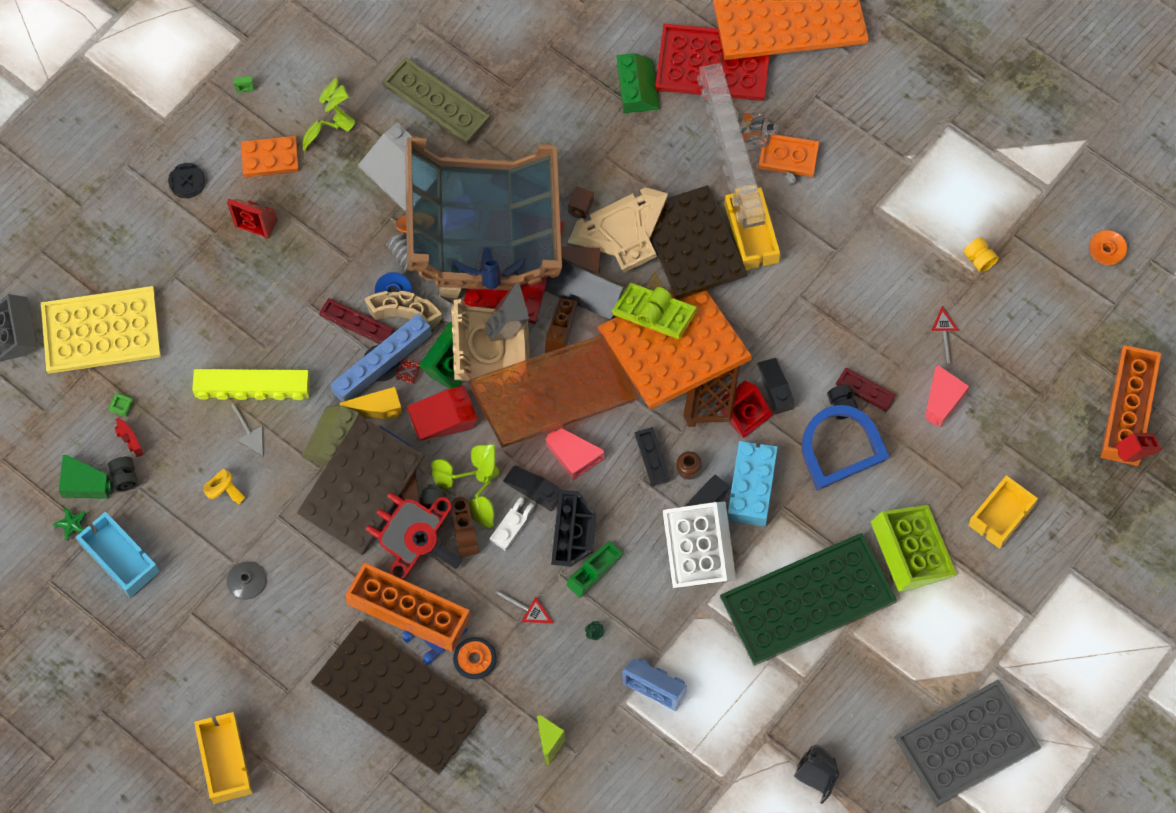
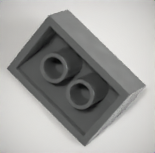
M516 283L503 297L486 322L485 331L490 341L512 338L528 321L529 316L520 283Z
M8 294L0 300V362L26 356L37 347L27 297Z

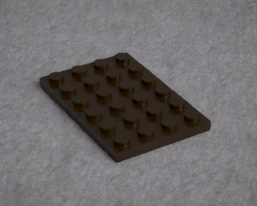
M708 185L667 198L650 240L676 300L747 277L746 268Z
M359 415L297 514L363 555L374 538L373 535L366 531V527L370 525L379 530L384 519L376 512L378 509H382L390 513L395 503L387 497L388 494L392 492L400 497L425 456Z

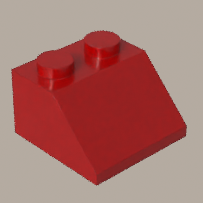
M746 380L736 388L732 419L729 422L744 438L773 415L757 386ZM728 393L721 400H726L730 394ZM725 408L721 409L722 415L726 416L727 410Z

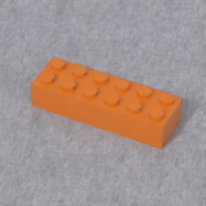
M1123 345L1119 355L1100 458L1139 466L1141 459L1135 462H1124L1118 455L1116 444L1132 433H1147L1161 353Z
M363 563L346 593L347 605L404 631L407 630L415 636L450 652H453L470 621V610L367 563Z

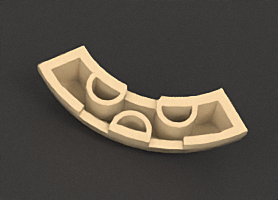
M384 291L364 298L369 312L376 321L390 317L412 319L419 313L431 326L432 330L442 320V313L434 304L411 292Z

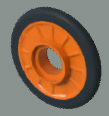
M478 637L462 641L456 647L453 654V663L456 670L468 679H481L487 676L494 669L497 659L494 647L487 640ZM472 654L480 655V660L477 663H472L469 657Z

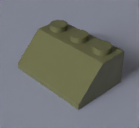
M326 406L302 457L327 466L359 416V412L343 406Z

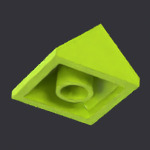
M539 715L537 716L544 760L545 765H549L566 742L565 732Z

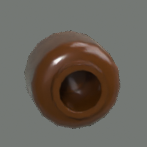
M694 452L682 453L678 457L676 464L678 474L688 480L699 476L702 467L701 458Z

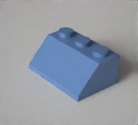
M633 658L622 672L624 685L676 711L687 692V685H685L683 680L668 676L666 671L651 667L643 659L637 660Z

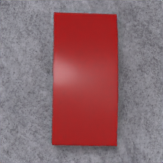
M117 418L118 426H115L117 437H122L124 443L127 442L130 452L134 451L136 457L144 455L131 428L122 419Z

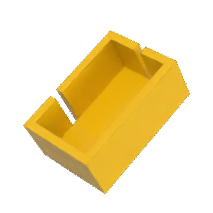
M1006 475L971 517L969 527L981 536L986 534V539L1001 549L1022 523L1023 519L1033 510L1038 498Z

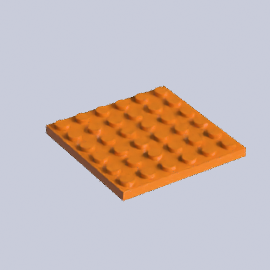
M706 290L677 299L697 307V313L680 339L620 317L597 326L601 336L650 410L752 360L751 354ZM669 291L671 297L676 299L673 291Z

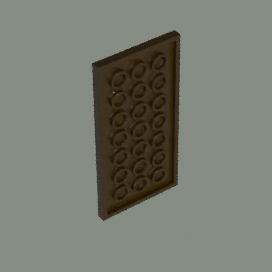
M362 621L356 624L311 681L312 685L436 774L441 772L486 713L485 708Z

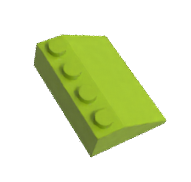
M929 505L882 511L870 521L898 592L914 590L957 575Z

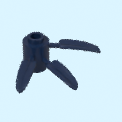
M487 246L483 250L482 271L453 260V265L459 270L473 276L476 274L482 275V285L488 289L497 288L501 284V276L505 275L508 277L524 264V258L501 271L499 262L493 259L491 250Z

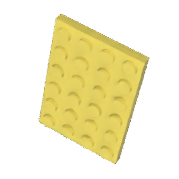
M153 286L41 302L46 371L48 374L161 357Z

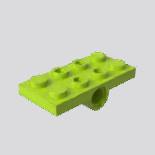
M630 282L612 312L613 315L680 339L697 313V307L672 298L671 294L664 288L656 287L652 291Z

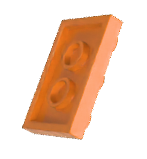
M764 133L758 169L782 173L790 172L795 175L813 177L819 141Z
M296 136L241 142L244 177L299 172Z

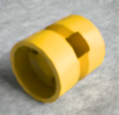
M983 237L972 241L963 251L970 261H974L973 265L979 273L990 269L999 259L993 249H988L989 244Z

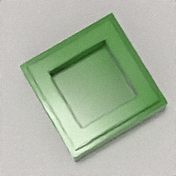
M252 76L234 78L236 92L255 90Z
M115 393L108 410L127 418L134 399Z

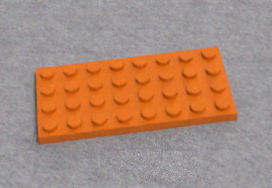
M713 0L725 60L868 44L869 41L860 0Z

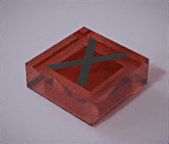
M401 360L396 379L415 384L420 369L419 364Z

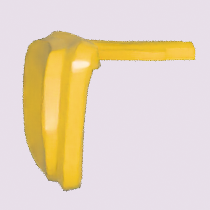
M228 469L220 470L203 485V491L209 499L217 498L224 491L238 505L245 499V496L232 483L233 476Z

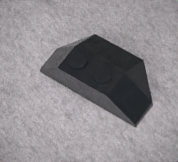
M559 490L551 565L571 567L593 552L596 513L578 491Z

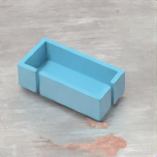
M739 441L728 508V521L766 527L777 446L760 444L759 448L756 447V443Z
M105 511L92 523L98 532L97 534L88 526L76 536V539L82 548L131 598L160 571L149 556L142 551Z

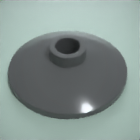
M242 562L235 565L227 576L229 591L239 599L248 600L255 598L263 591L266 584V576L263 569L253 562ZM243 576L249 577L247 581L242 580Z

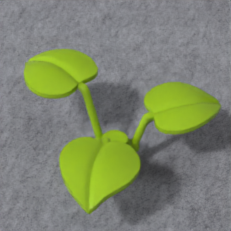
M337 77L325 87L319 98V102L322 104L326 100L328 101L325 112H329L331 109L337 112L333 118L335 123L323 120L319 122L316 120L304 135L302 146L305 152L307 146L319 134L322 125L333 126L336 129L341 127L348 132L355 124V119L337 106L349 98L343 85L337 88Z
M495 444L477 445L472 449L471 460L473 465L478 468L476 471L453 475V466L447 460L436 459L432 461L430 467L433 479L444 490L450 489L453 486V479L475 474L478 481L485 483L476 493V499L469 501V508L472 518L478 524L486 528H494L493 505L487 497L480 496V494L491 484L490 480L499 476V469L495 465Z

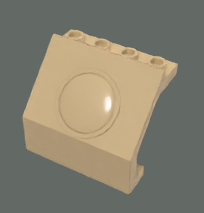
M461 299L454 300L451 313L455 380L501 385L531 382L528 321L512 338L490 341L489 336L486 334L485 326L495 309L467 306Z

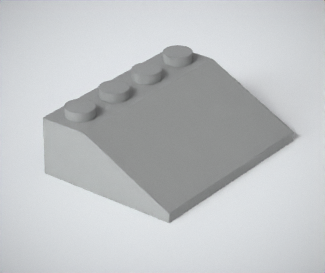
M397 122L380 137L358 164V167L406 212L405 144L407 137L411 138L412 136ZM412 157V185L430 196L435 191V170ZM441 172V181L443 185L447 180H449L448 173ZM412 193L413 209L424 200Z

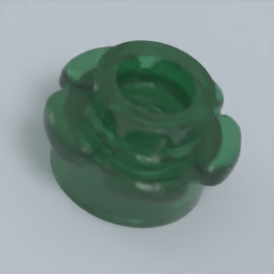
M598 621L588 624L585 628L586 637L592 640H599L604 634L603 625L599 624Z

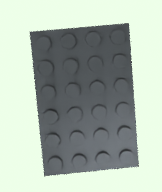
M999 680L895 736L896 742L936 807L1041 749V746Z

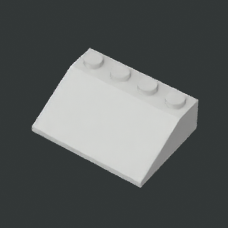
M714 502L663 510L673 588L736 580L726 502Z

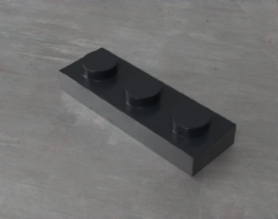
M653 427L634 432L651 487L669 482L670 477Z

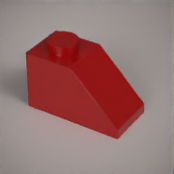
M1132 433L1116 444L1118 455L1124 462H1135L1162 450L1154 433Z

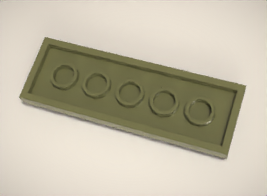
M407 57L382 81V85L466 145L490 120L488 114Z

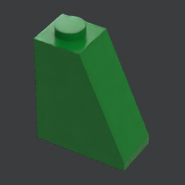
M68 455L62 456L59 493L62 498H109V492H112L113 483L106 473Z

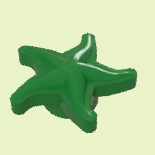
M64 508L65 518L57 521L53 526L55 528H63L65 539L68 541L72 533H81L85 529L80 525L86 515L85 511L78 515H73L70 510Z

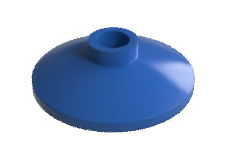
M389 272L382 275L375 285V294L384 291L392 292L391 287L393 286L397 287V292L407 291L412 293V286L408 278L397 272Z

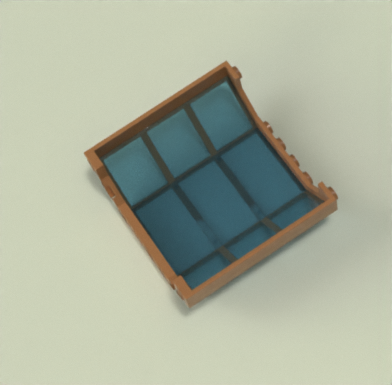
M418 136L407 137L405 144L407 269L410 271L415 269L419 272V276L426 280H434L435 285L439 287L488 289L482 285V275L476 274L473 276L467 274L453 265V260H456L482 271L483 250L487 246L491 250L493 259L499 262L501 271L524 258V264L519 270L508 277L505 275L501 276V284L497 288L490 290H510L516 283H520V285L526 283L533 285L542 282L544 277L550 276L554 278L559 276L562 269L557 146H551L550 144L538 145L535 154L514 162L507 160L494 161L485 158L477 160L467 157L459 159L449 156L441 158L425 149L426 138Z

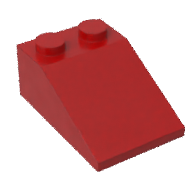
M228 199L227 204L235 227L269 239L278 220L276 212L272 208H263L253 201L246 202L239 199Z
M465 386L444 390L407 406L419 441L472 430L478 419Z

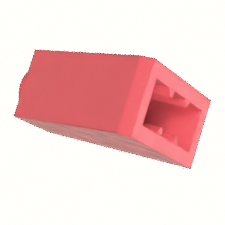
M939 365L935 367L925 417L931 424L941 427L966 396L969 386Z
M562 428L558 431H552L546 438V446L573 480L605 459L604 451L601 448Z

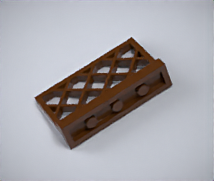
M740 366L722 374L719 378H714L715 381L708 386L702 384L687 392L683 417L688 427H696V423L731 422ZM730 376L732 381L727 385L723 384L722 381ZM720 384L723 388L715 394L711 389ZM709 392L712 397L704 402L702 396ZM728 392L730 396L722 401L719 397ZM717 400L720 404L712 410L709 405ZM706 408L709 411L707 415L699 416L703 409ZM723 408L727 410L726 416H718L716 414Z

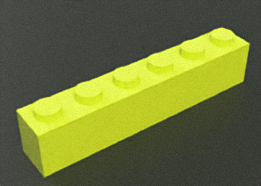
M194 369L192 391L195 398L201 400L217 398L219 400H226L228 398H236L238 400H246L247 398H255L257 400H265L266 398H274L275 400H284L285 398L303 400L304 398H309L310 375L308 370Z

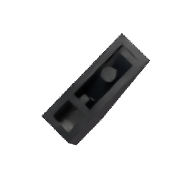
M776 358L758 362L757 365L775 415L793 410L794 398Z
M513 466L503 480L504 483L549 511H552L558 503L559 490L561 488L541 476Z

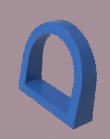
M836 405L823 409L812 418L803 434L802 454L817 491L882 463L889 458L873 421L864 412L851 406ZM844 416L851 418L864 429L875 455L825 477L812 448L815 429L822 421L830 417Z

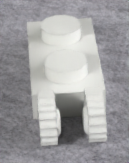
M522 497L518 499L513 509H510L489 538L492 543L505 551L524 527L528 517L535 508V505L530 503L523 515L520 514L518 511L525 501Z

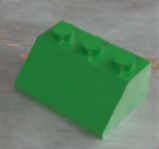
M636 53L617 55V71L623 114L660 110L658 92L655 90L656 78L653 60Z
M452 322L448 323L419 364V367L430 378L449 389L458 387L462 380H455Z

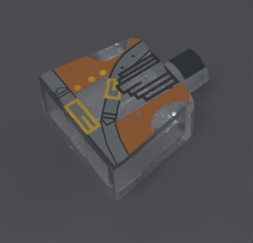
M739 113L734 145L742 153L766 147L769 145L770 136L778 134V124L772 123L764 114Z

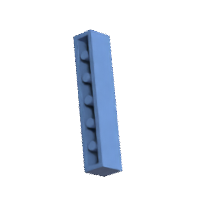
M419 313L333 381L331 383L333 394L341 402L354 399L432 336L431 326Z

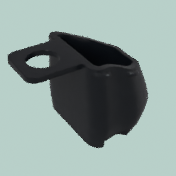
M816 744L811 746L803 755L797 765L794 777L823 793L820 801L821 804L831 795L835 781L839 777V770L836 759L821 745Z

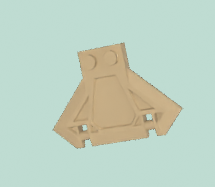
M645 187L640 190L642 195L636 198L631 194L590 214L591 220L584 222L583 218L577 220L568 244L579 247L600 248V253L616 257L623 273L652 260L657 255L650 242V238L669 194Z

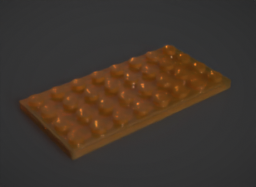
M604 334L474 377L468 382L502 448L634 402L637 399V395L606 341Z

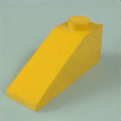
M395 387L340 403V406L359 412V415L363 417L385 420L395 419L403 414Z

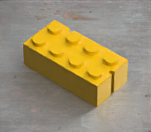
M762 188L725 195L724 206L728 220H730L729 223L737 251L746 270L758 268L760 263L763 266L779 263L780 251Z
M234 712L216 716L219 726L215 725L212 717L194 722L208 792L213 804L253 794L250 778L247 774L248 769L238 722Z

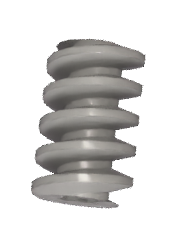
M404 232L390 238L386 246H388L397 262L400 263L404 272L412 274L416 270L410 271L407 269V233ZM413 244V253L419 254V250H414L415 245Z

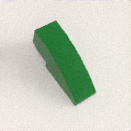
M608 541L584 561L582 567L569 577L566 586L581 598L599 582L624 553L612 542Z

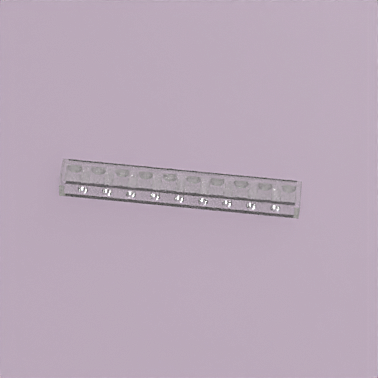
M722 64L700 67V74L697 75L698 85L703 87L701 90L702 99L707 101L705 105L706 113L711 115V130H715V144L720 147V150H718L719 158L725 164L723 165V172L729 178L727 180L728 190L733 192V196H731L732 203L738 209L736 211L737 221L742 223L743 229L764 225L765 211Z

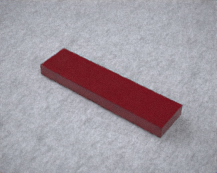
M330 298L327 299L319 313L321 317L378 344H381L395 332L394 328Z

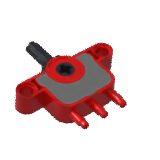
M390 492L387 497L397 504L398 508L393 515L378 509L376 513L388 522L382 532L370 525L366 527V531L379 539L380 545L386 551L397 557L390 568V574L394 576V569L396 567H403L404 575L398 578L405 580L419 560V556L427 554L432 558L435 555L454 569H457L462 559L441 546L442 542L437 539L436 531L439 530L451 512L452 505L450 501L445 497L437 498L428 510L414 500H404ZM439 502H446L448 509L444 512L437 509ZM424 534L425 543L420 542V544H417L418 540L416 537Z

